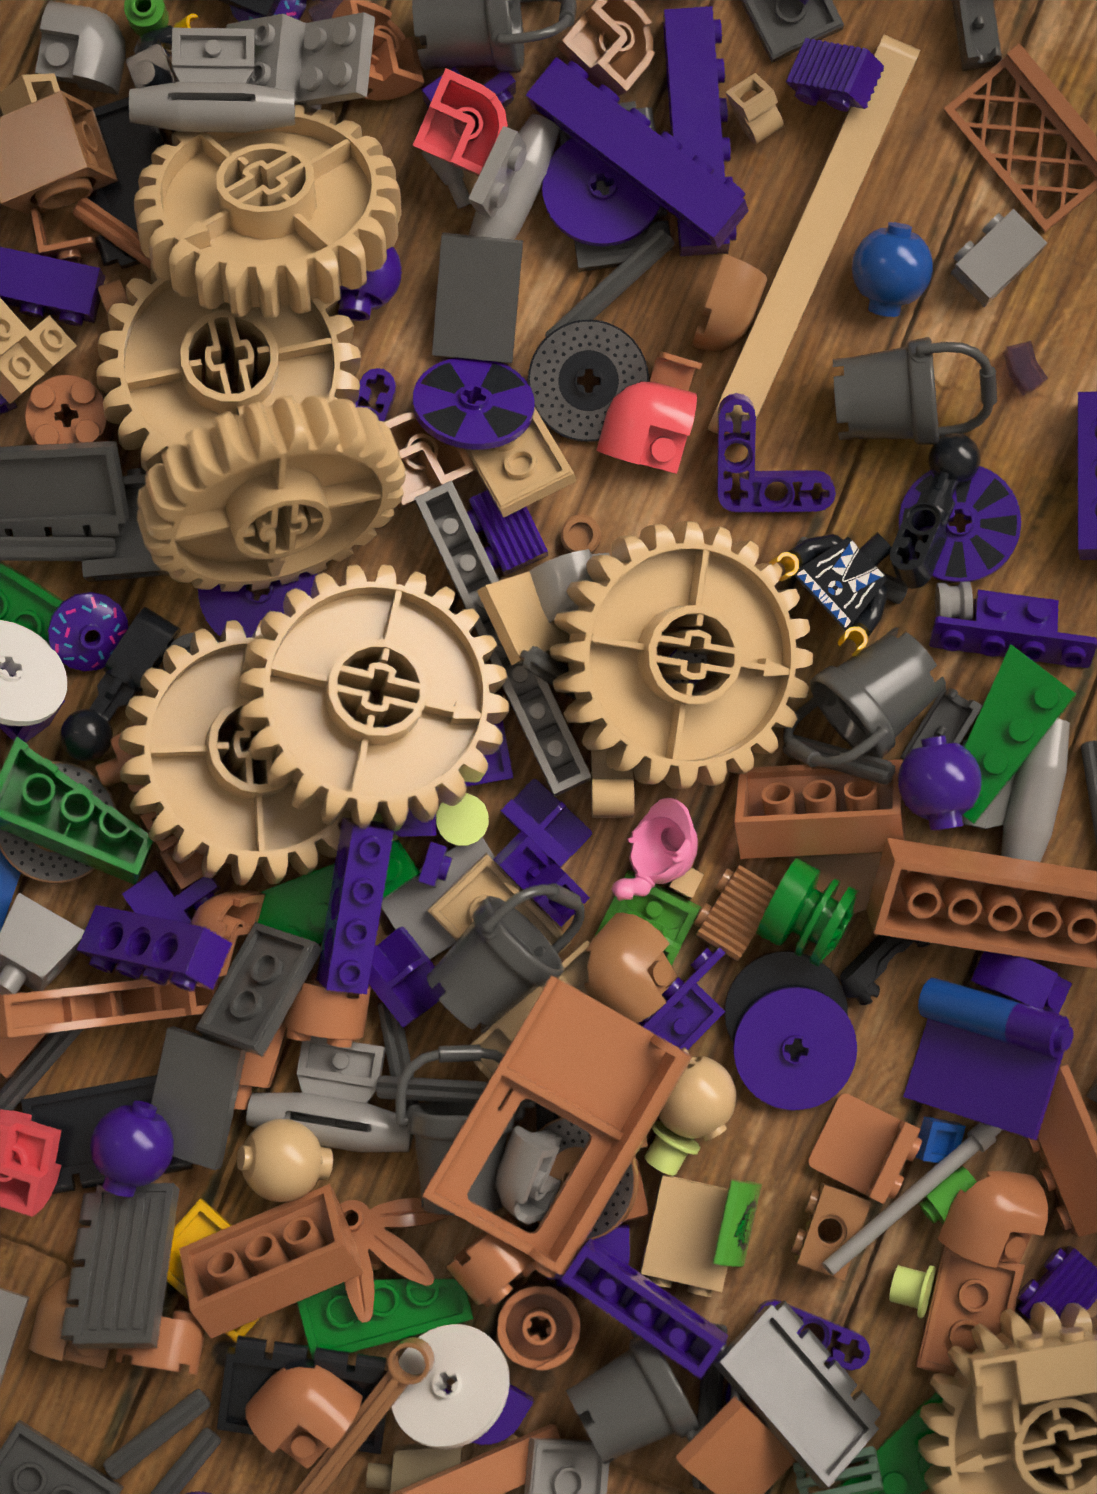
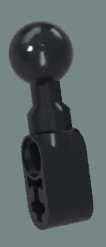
M960 433L944 435L939 438L937 445L931 447L929 466L934 474L933 481L928 490L921 492L917 504L910 507L906 512L890 550V560L896 578L906 588H920L931 579L947 540L946 526L955 506L952 496L956 486L971 480L980 467L981 455L979 448L966 435ZM925 525H933V527L927 531H918L921 527Z
M144 607L138 613L109 657L104 667V672L106 673L97 685L99 695L91 707L73 712L62 724L60 731L61 743L64 750L71 757L80 761H93L102 757L111 746L110 740L113 738L110 724L111 719L119 707L127 706L129 700L134 697L136 692L140 693L143 690L140 683L143 674L147 669H158L163 661L165 650L177 639L180 633L178 626L147 607Z

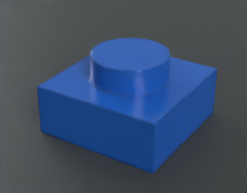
M924 1116L918 1138L922 1139V1143L915 1157L922 1161L939 1163L961 1144L966 1126L955 1121Z

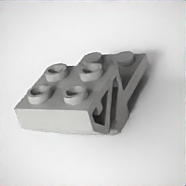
M362 12L305 23L288 15L278 14L227 24L226 28L254 29L255 67L254 74L248 83L295 92V104H304L306 113L320 110L321 104L367 97L375 24L374 16Z

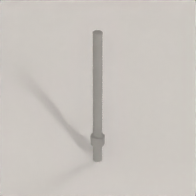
M979 1122L967 1133L968 1138L822 1262L827 1272L832 1276L835 1275L979 1150L984 1152L996 1142L995 1136L1003 1129Z

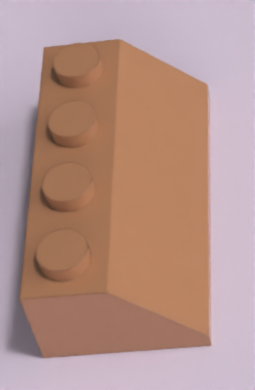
M902 759L888 760L895 766L896 770L891 783L886 785L821 766L810 767L807 764L753 767L746 774H739L734 823L740 859L883 852L886 838L905 840V803L901 798L898 788V774L903 762Z
M1061 1063L1037 1140L1025 1137L1033 1154L1039 1152L1044 1167L1039 1169V1173L1047 1191H1055L1060 1206L1055 1208V1212L1064 1231L1070 1229L1073 1235L1081 1237L1097 1232V1134L1069 1065Z
M330 1184L311 1191L297 1200L281 1204L179 1248L190 1311L211 1339L363 1274L356 1241Z

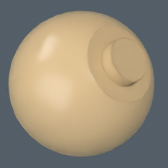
M686 1047L680 1048L688 1053ZM704 1056L692 1057L658 1116L661 1122L670 1131L685 1138L696 1139L703 1136L705 1141L719 1136L727 1130L725 1123L731 1118L736 1105V1090L731 1076L721 1064L711 1058Z
M274 1119L261 1124L248 1136L245 1144L239 1147L237 1153V1167L239 1170H242L249 1187L259 1196L274 1202H289L303 1197L314 1188L318 1179L327 1180L330 1177L333 1166L331 1148L320 1146L318 1138L310 1129L291 1119Z

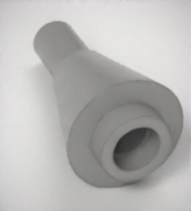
M424 151L421 152L446 186L448 185L457 208L460 209L471 204L468 200L470 195L463 181V170Z

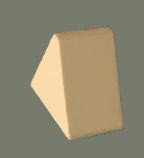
M691 868L685 875L672 881L669 888L692 899L704 874Z

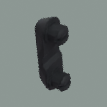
M878 935L841 973L840 980L845 996L847 998H856L860 1005L871 1004L873 1002L870 998L871 995L877 998L880 992V986L876 985L874 981L887 969L888 962L897 953L904 952L913 942L917 944V947H927L931 943Z

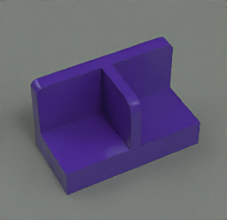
M532 779L501 810V814L520 832H525L560 868L592 835V831L537 779Z
M401 926L375 946L369 985L404 1028L439 1002V998L445 993V989L440 982L431 989L428 984L427 975L435 965L406 928Z

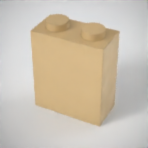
M661 1174L640 1273L648 1275L649 1280L661 1287L671 1288L672 1281L687 1284V1292L711 1297L713 1290L722 1292L728 1266L714 1264L713 1257L728 1188Z

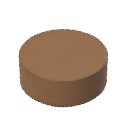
M575 515L563 524L561 543L568 553L590 549L592 554L598 548L601 541V530L593 518L587 515Z

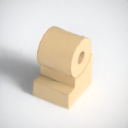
M756 73L726 91L736 118H738L745 134L754 144L759 143L784 127L783 119L775 105L778 101L774 90ZM750 90L756 91L757 95L745 103L740 100L744 93Z

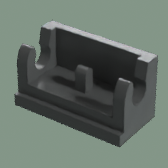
M952 0L962 71L994 67L1002 60L994 1Z
M953 688L945 690L937 696L900 758L904 759L912 749L921 748V739L946 736L947 744H960L981 710L982 705L974 700L968 701L958 695V691Z

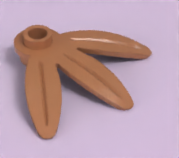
M421 1198L398 1199L377 1205L371 1209L358 1200H348L340 1204L345 1218L351 1213L358 1215V1222L349 1227L356 1241L363 1274L345 1281V1287L351 1306L361 1322L366 1323L371 1320L374 1308V1275L368 1253L369 1250L389 1268L405 1278L425 1286L433 1284L434 1276L420 1255L402 1239L385 1229L423 1226L446 1219L450 1215L424 1211Z

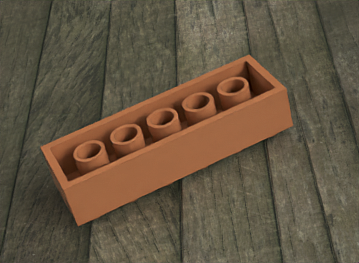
M886 838L866 908L874 934L1097 969V871Z

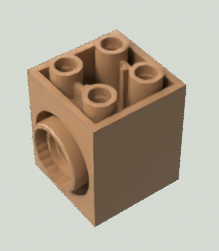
M59 91L0 117V204L32 216L30 209L37 208L41 214L51 209L69 206L79 202L82 198H86L91 192L118 181L91 105L63 91Z

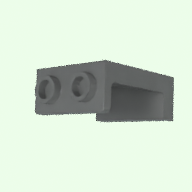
M143 468L127 470V476H123L130 517L126 523H123V536L112 537L116 541L115 558L82 561L83 577L88 582L170 576L169 572L160 570L153 562L151 553L145 546L137 521L139 510L137 504L138 493L146 485L145 476L147 471ZM88 525V537H93L91 527Z

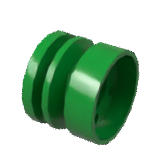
M795 858L776 889L759 923L756 934L778 946H781L792 932L799 935L794 954L801 957L810 942L816 944L809 962L819 967L824 958L836 949L854 915L855 900L859 891L849 886L840 901L834 899L841 881L836 878L833 879L825 890L821 892L816 889L821 870Z

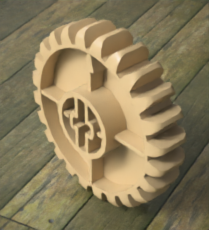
M295 104V125L247 133L175 131L172 134L173 146L165 144L157 147L151 156L152 164L142 169L138 180L140 190L136 192L134 198V210L141 250L147 258L151 259L152 269L160 279L171 280L174 292L185 297H191L198 293L200 306L207 309H216L223 302H227L230 304L231 315L235 316L247 315L251 307H260L262 316L265 318L277 317L280 314L281 306L290 305L292 310L298 314L309 312L311 310V299L319 298L324 304H332L341 300V285L352 290L366 284V270L372 272L381 269L387 259L386 250L395 245L399 235L398 223L402 215L400 188L396 181V169L391 159L383 156L382 146L377 139L369 136L362 137L361 126L354 121L344 120L336 125L335 112L327 109L317 110L312 116L306 115L304 104Z
M150 264L152 285L142 279H131L126 284V296L130 305L117 303L110 307L108 311V324L111 331L101 334L98 339V354L104 363L98 366L96 375L98 388L101 392L107 394L103 401L105 418L111 423L120 424L118 439L119 444L125 450H136L142 447L141 466L147 472L157 463H163L161 455L174 444L186 445L185 434L199 426L206 429L215 426L213 419L224 413L230 412L234 416L241 415L246 405L261 402L264 408L273 406L275 399L286 396H293L295 404L301 403L307 396L325 395L328 404L334 399H347L356 403L359 397L360 383L353 375L360 369L361 352L358 347L350 344L354 332L352 320L348 316L336 315L338 301L332 304H324L319 298L311 299V310L301 314L295 313L290 305L281 306L280 314L277 317L265 318L262 316L260 307H251L247 315L235 316L231 315L230 304L227 302H223L216 309H207L200 306L198 293L191 297L180 296L173 291L171 280L160 279ZM220 346L228 347L234 376L238 375V394H231L224 363L221 364ZM204 353L205 385L202 384V363L201 359H199ZM254 355H255V356L257 357V362H256V377H257V380H259V379H262V380L253 388Z
M325 395L307 396L301 403L295 404L293 396L280 397L275 399L273 406L264 408L261 402H256L244 406L243 414L234 416L230 412L219 415L213 419L215 426L206 429L199 426L185 434L186 445L174 444L161 455L163 463H157L149 469L145 476L146 485L138 493L137 504L139 510L137 521L145 546L151 553L153 562L160 570L169 572L173 580L181 583L192 582L194 588L202 590H212L219 584L222 592L239 591L244 585L250 584L252 591L269 588L272 581L280 580L281 584L284 585L298 581L299 574L306 571L311 575L327 569L326 563L333 559L341 562L354 554L352 546H364L377 536L375 528H381L390 522L394 516L393 508L402 501L405 468L390 428L383 421H379L377 415L369 408L355 407L353 401L347 399H334L328 404Z
M693 521L679 522L672 527L671 531L665 525L655 524L644 527L641 530L639 539L631 535L616 538L611 543L612 557L596 555L587 561V571L593 582H571L568 586L567 594L579 606L577 611L557 613L554 623L557 627L570 634L569 642L559 643L550 648L551 658L560 662H566L569 666V672L561 674L553 680L555 691L574 692L576 700L564 712L567 722H590L591 725L583 735V745L588 750L609 748L606 754L607 766L614 771H628L633 768L635 779L643 784L655 785L664 778L667 786L670 788L688 789L692 787L695 780L703 785H719L724 781L727 771L746 774L754 765L752 752L772 754L778 748L777 737L771 728H793L796 723L797 717L795 712L786 705L788 698H806L809 686L804 681L795 677L796 668H804L813 664V653L805 649L796 648V639L805 636L810 631L809 621L802 618L791 619L788 613L800 600L797 590L777 591L774 586L782 574L783 569L778 563L774 565L769 563L755 565L759 556V547L751 540L737 542L732 545L730 531L721 526L709 528L702 532L699 525ZM671 622L673 628L696 627L698 629L663 632ZM657 647H677L678 651L707 655V664H688L687 660L658 656ZM701 679L694 688V684L690 683L668 684L665 681Z
M350 565L346 569L342 586L340 587L327 573H320L314 578L311 597L304 591L296 588L287 592L283 603L285 614L274 611L268 612L263 617L260 626L264 639L252 640L247 647L245 659L252 669L240 676L238 691L240 695L251 700V702L246 704L241 710L239 721L240 725L245 729L260 731L253 739L249 753L254 760H266L274 757L276 760L269 772L267 782L272 787H279L293 780L298 786L293 796L292 805L301 810L307 807L315 798L323 802L321 820L328 825H332L338 819L343 809L351 811L352 822L361 829H366L374 814L380 813L386 827L399 831L406 819L408 808L418 820L429 822L433 820L437 813L438 799L445 804L455 806L465 796V782L476 783L481 781L488 770V763L484 755L495 753L502 743V733L494 725L500 723L509 712V703L502 696L493 693L503 686L507 679V672L504 667L499 665L485 664L493 654L497 643L493 636L482 635L475 638L471 636L470 633L479 619V615L473 608L463 610L454 615L449 608L454 600L455 592L450 588L444 587L440 589L433 597L424 594L426 575L419 572H414L409 577L406 585L402 586L396 584V573L391 565H381L374 582H367L364 571L359 565ZM368 690L380 693L378 699L380 705H373L368 702L370 692H367ZM381 724H384V725H388V726H390V727L380 728V725H381Z
M237 620L227 621L222 631L220 643L216 641L209 631L199 629L192 636L190 653L177 645L168 647L163 655L165 671L155 668L147 669L140 681L141 688L146 696H136L129 700L125 713L130 721L137 726L125 729L121 733L118 743L121 750L137 756L123 765L120 771L121 780L131 785H144L134 796L130 804L132 812L135 814H147L155 811L158 815L148 832L149 838L156 842L172 834L175 835L179 841L173 852L172 858L174 861L182 864L195 852L203 855L201 868L204 877L213 878L225 862L231 864L232 877L235 884L243 886L252 877L256 866L261 867L263 876L270 884H279L286 875L288 861L301 875L312 873L318 863L317 851L329 858L336 857L342 818H351V811L343 809L338 819L332 825L323 823L321 820L323 802L317 798L301 810L295 808L292 805V800L298 785L293 780L279 787H272L267 782L269 772L276 760L274 757L258 762L256 765L257 784H253L252 757L249 751H243L251 738V732L243 728L239 721L241 710L251 700L240 695L238 683L240 676L252 669L245 659L249 643L255 639H264L260 627L262 620H260L252 638H246L241 624ZM368 690L367 692H370L368 702L372 704L375 701V697ZM233 723L234 737L230 744L229 742L217 743L218 732ZM254 731V738L260 731Z
M1037 1302L1030 1311L1031 1320L1029 1323L1026 1324L1012 1309L1001 1312V1333L994 1335L982 1324H978L972 1329V1337L977 1346L975 1351L970 1353L957 1346H953L947 1355L958 1370L954 1376L943 1373L932 1376L930 1385L943 1398L942 1403L924 1405L920 1411L922 1420L929 1428L936 1432L924 1436L918 1443V1451L929 1463L934 1464L924 1475L925 1483L932 1493L1097 1494V1392L1028 1404H1021L1018 1401L1021 1432L1014 1433V1431L986 1435V1438L979 1439L976 1436L970 1394L973 1393L967 1356L1006 1349V1345L1017 1343V1338L1023 1335L1040 1334L1043 1336V1339L1059 1336L1060 1330L1070 1327H1082L1084 1331L1097 1334V1315L1091 1319L1089 1313L1081 1305L1069 1303L1059 1319L1056 1312L1048 1304ZM1072 1407L1075 1409L1059 1412L1058 1408ZM1048 1466L1050 1467V1469H1040Z

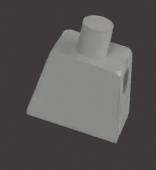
M19 893L0 932V995L16 994L23 984L36 992L43 991L80 953L77 951V948L85 931Z

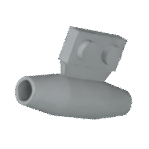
M172 28V72L178 82L130 89L129 119L130 123L178 132L247 133L295 125V92L248 83L254 74L255 67L254 29Z
M531 114L519 133L508 127H502L468 198L476 210L469 235L513 240L517 237L547 173L560 131V127L543 116Z
M1061 719L1056 721L975 825L962 815L963 824L989 829L1003 825L1001 856L1041 862L1052 836L1067 773L1070 722ZM964 740V741H963V745H962V746L965 747V744H966L967 740Z
M311 1036L310 1041H302L297 1068V1077L302 1092L251 1094L246 1116V1124L250 1127L257 1128L261 1124L274 1119H291L310 1129L318 1138L320 1146L354 1152H410L413 1134L407 1131V1126H398L396 1124V1113L368 1104L376 1093L377 1080L382 1074L385 1047L352 1042V1047L349 1048L335 1047L327 1044L328 1038Z

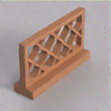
M1020 43L1012 48L1005 58L943 108L945 113L1044 233L1097 191V136ZM1006 70L1016 82L1014 97L990 96L992 80ZM987 85L986 95L976 94ZM1020 88L1028 96L1029 99L1019 98ZM968 100L984 101L983 124L965 122L956 110ZM989 102L1013 104L1011 126L987 124ZM1018 104L1034 105L1041 112L1040 128L1016 126ZM1045 118L1054 129H1044ZM972 129L982 130L981 140ZM986 130L1010 132L1008 154L991 153L986 148ZM1015 133L1039 134L1037 157L1013 155ZM1043 135L1061 136L1067 144L1065 159L1041 157ZM1072 150L1080 160H1070V151ZM997 160H1007L1006 171ZM1012 161L1036 163L1034 185L1015 183L1010 177ZM1040 163L1064 165L1062 188L1038 186ZM1069 166L1086 167L1096 180L1085 189L1067 188ZM1022 190L1033 191L1032 202ZM1037 192L1060 193V209L1046 220L1036 208ZM1066 194L1076 195L1065 204Z

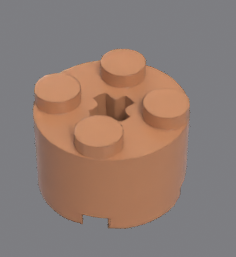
M73 375L52 377L34 387L30 393L25 411L28 432L37 445L109 441L113 433L114 423L109 422L105 418L103 412L104 397L91 382ZM73 412L78 418L72 419L71 426L66 427L62 420L67 418L68 413Z
M312 973L311 981L303 983L282 1021V1026L287 1028L286 1037L293 1040L310 1041L311 1036L328 1038L327 1044L331 1046L352 1047V1041L364 1037L371 986L368 985L367 995L326 990L317 981V973Z
M509 1212L501 1217L521 1228ZM483 1231L454 1257V1261L445 1266L477 1305L483 1304L485 1307H488L492 1303L493 1305L497 1304L512 1291L513 1288L509 1284L514 1278L518 1280L522 1276L527 1277L535 1270L532 1267L535 1260L523 1251Z
M531 1282L524 1284L511 1292L501 1306L497 1323L498 1339L508 1358L520 1366L543 1371L555 1368L572 1355L580 1338L581 1322L578 1308L571 1296L553 1283ZM534 1316H538L540 1320L548 1319L550 1321L546 1325V1334L541 1335L537 1330L533 1332L528 1330L532 1326V1318Z
M174 1311L173 1319L161 1317L157 1348L117 1349L115 1362L125 1363L126 1355L132 1356V1365L181 1372L182 1364L190 1365L189 1374L198 1375L205 1330L192 1313Z

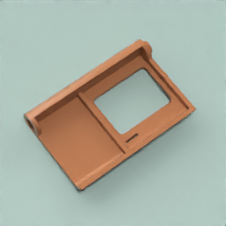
M551 975L426 1187L422 1197L530 1255L535 1260L532 1267L552 1279L556 1273L564 1276L690 1063L692 1056ZM524 1099H530L588 1131L590 1135L588 1143L538 1228L533 1232H527L470 1201L467 1196L469 1189L514 1112Z

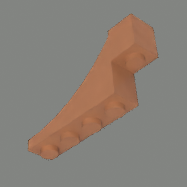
M148 979L1 995L0 1039L204 1014L219 987L218 979L213 990L196 986L193 992L171 984L170 980L164 986Z

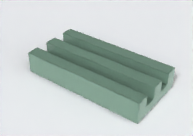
M875 1447L862 1448L850 1462L851 1464L869 1460V1464L844 1469L834 1482L868 1474L872 1475V1480L810 1494H867L884 1490ZM798 1462L793 1463L799 1493L809 1494L808 1488L818 1485L811 1477H806L807 1472Z

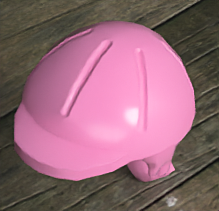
M663 798L650 808L648 814L643 817L638 826L632 831L631 837L627 839L632 843L629 860L636 873L635 878L617 880L614 882L611 890L618 901L624 899L632 900L633 895L645 897L651 888L655 887V884L672 882L685 875L691 869L697 855L698 838L689 811L683 803L677 799Z

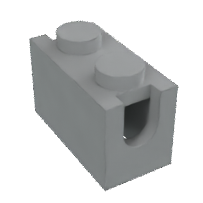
M1014 209L1005 217L998 213L982 229L986 235L976 245L970 240L953 257L957 263L955 264L956 268L952 270L951 274L984 307L1041 254L1047 245V242Z

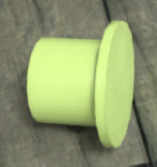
M465 793L462 801L455 806H450L443 802L440 804L436 814V825L440 835L447 842L457 846H468L478 842L485 835L489 825V814L485 804L478 797Z
M655 1121L652 1129L657 1135L644 1158L655 1169L674 1176L677 1174L688 1153L698 1154L700 1146L693 1138L679 1136L670 1131L661 1121Z
M898 1265L893 1276L889 1301L917 1308L918 1318H923L933 1289L935 1266L930 1265L927 1272Z

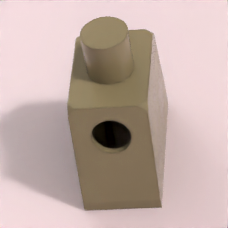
M420 1443L397 1445L394 1449L393 1465L368 1463L366 1488L390 1490V1494L460 1464L462 1446L452 1449H435Z

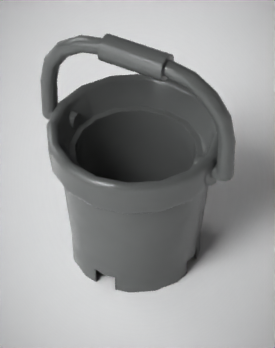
M412 0L415 37H419L421 46L426 45V49L417 50L421 66L424 70L453 67H496L499 72L519 73L524 67V43L555 36L567 29V27L572 26L575 22L577 2L575 0ZM533 1H555L561 3L559 22L540 30L523 33L520 3Z
M925 337L909 341L907 347L833 359V367L844 366V376L833 377L837 423L848 422L849 431L838 433L839 440L914 439V442L919 445H937L939 437L951 433H967L982 425L992 413L993 405L997 403L995 368L991 366L988 357L978 348L965 343H932L931 338ZM953 352L968 355L974 358L981 366L979 376L983 408L976 417L965 423L938 427L933 353Z
M894 627L882 638L862 650L857 656H853L838 667L829 666L810 680L813 698L795 712L797 721L793 728H784L783 742L787 746V752L810 767L840 766L857 759L863 754L882 759L895 746V737L937 696L946 690L944 677L942 676L934 682L933 677L929 673L937 667L934 659L909 633L905 632L897 638L899 628ZM818 706L828 722L853 749L837 756L823 757L816 750L797 739H793V733L800 721Z
M553 883L529 887L513 895L506 902L498 897L487 896L473 913L472 924L443 959L428 973L427 980L431 989L440 982L445 989V993L439 998L442 1004L457 1019L473 1030L481 1023V1033H485L496 1021L538 987L544 988L551 975L557 978L562 975L564 967L558 953L578 933L585 919L584 904L581 902L578 894ZM546 895L548 899L574 910L575 916L565 933L551 945L545 936L523 914L515 909L517 905L532 897Z
M480 1044L438 1046V1050L422 1053L408 1063L398 1079L395 1095L396 1124L398 1126H407V1131L415 1135L421 1203L426 1212L455 1215L422 1197V1194L475 1104L425 1101L409 1106L406 1116L408 1082L417 1069L425 1063L436 1060L439 1063L481 1061V1058L500 1063L504 1054L498 1050L481 1048ZM517 1107L468 1191L467 1196L470 1201L490 1212L503 1208L496 1189L498 1166L506 1149L507 1134L512 1131L515 1121L525 1118V1107Z
M632 1330L633 1339L630 1340L628 1351L580 1383L565 1390L604 1465L671 1434L681 1438L686 1436L690 1442L704 1428L698 1429L699 1423L662 1352ZM726 1342L720 1350V1352L715 1357V1359H717L728 1347ZM731 1386L730 1400L736 1397L740 1401L741 1396Z

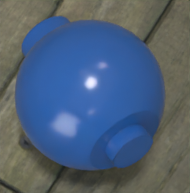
M890 222L887 228H879L868 234L859 243L852 260V275L855 285L863 296L870 299L868 311L881 316H899L902 305L914 302L925 292L933 274L932 255L925 241L918 234L912 232V226L898 222Z

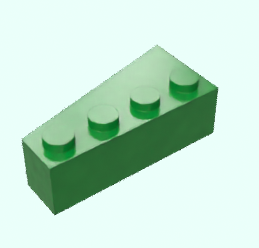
M16 737L0 772V829L133 885L137 884L153 846V841L149 838L148 833L115 808L106 805L94 796L92 791L81 783H76L60 771L58 766L47 758L41 757L30 749L27 743Z

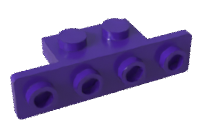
M978 590L975 598L974 621L937 616L931 631L929 646L947 651H963L984 654L990 657H1005L1011 644L1034 662L1089 668L1097 648V638L1058 632V600Z
M720 947L713 953L706 948L690 965L695 972L685 982L678 977L662 994L666 999V1003L654 1014L637 1024L678 1048L686 1047L688 1051L725 1012L697 984L725 952Z

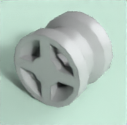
M970 581L961 582L958 586H948L946 583L936 584V617L941 616L972 621L973 594Z

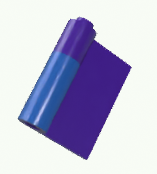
M938 978L927 980L919 996L918 1009L920 1015L928 1020L903 1097L1037 1140L1064 1051L1068 1050L1073 1040V1028L1070 1027L1069 1019L1066 1016Z

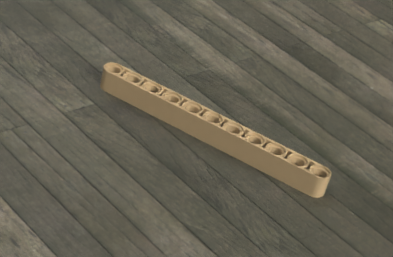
M883 35L874 55L884 65L881 78L877 80V86L874 87V93L871 94L868 107L862 109L851 106L707 430L718 434L719 404L729 394L739 393L749 397L754 405L757 419L921 50ZM734 405L733 411L726 413V415H731L733 433H741V415H748V413L742 411L741 405Z

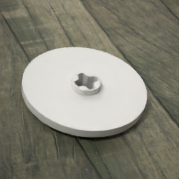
M0 620V723L11 726H29L43 722L58 710L65 698L67 675L64 665L56 651L52 650L48 642L41 636L19 624Z
M461 1324L440 1326L418 1337L426 1341L433 1350L434 1365L431 1371L419 1383L407 1386L393 1404L392 1411L402 1430L418 1443L435 1449H452L464 1446L478 1439L495 1423L507 1400L509 1369L500 1347L481 1330ZM407 1348L398 1361L400 1367L409 1374L424 1372L425 1360L422 1354L414 1348ZM451 1378L455 1381L452 1385L453 1392L447 1394L443 1390L447 1388L446 1381Z

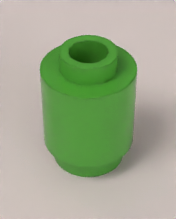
M125 0L124 12L132 30L138 36L168 26L169 15L163 0Z
M961 1166L925 1196L923 1201L919 1203V1207L933 1224L938 1220L944 1224L952 1202L960 1189L967 1192L977 1181L965 1167Z

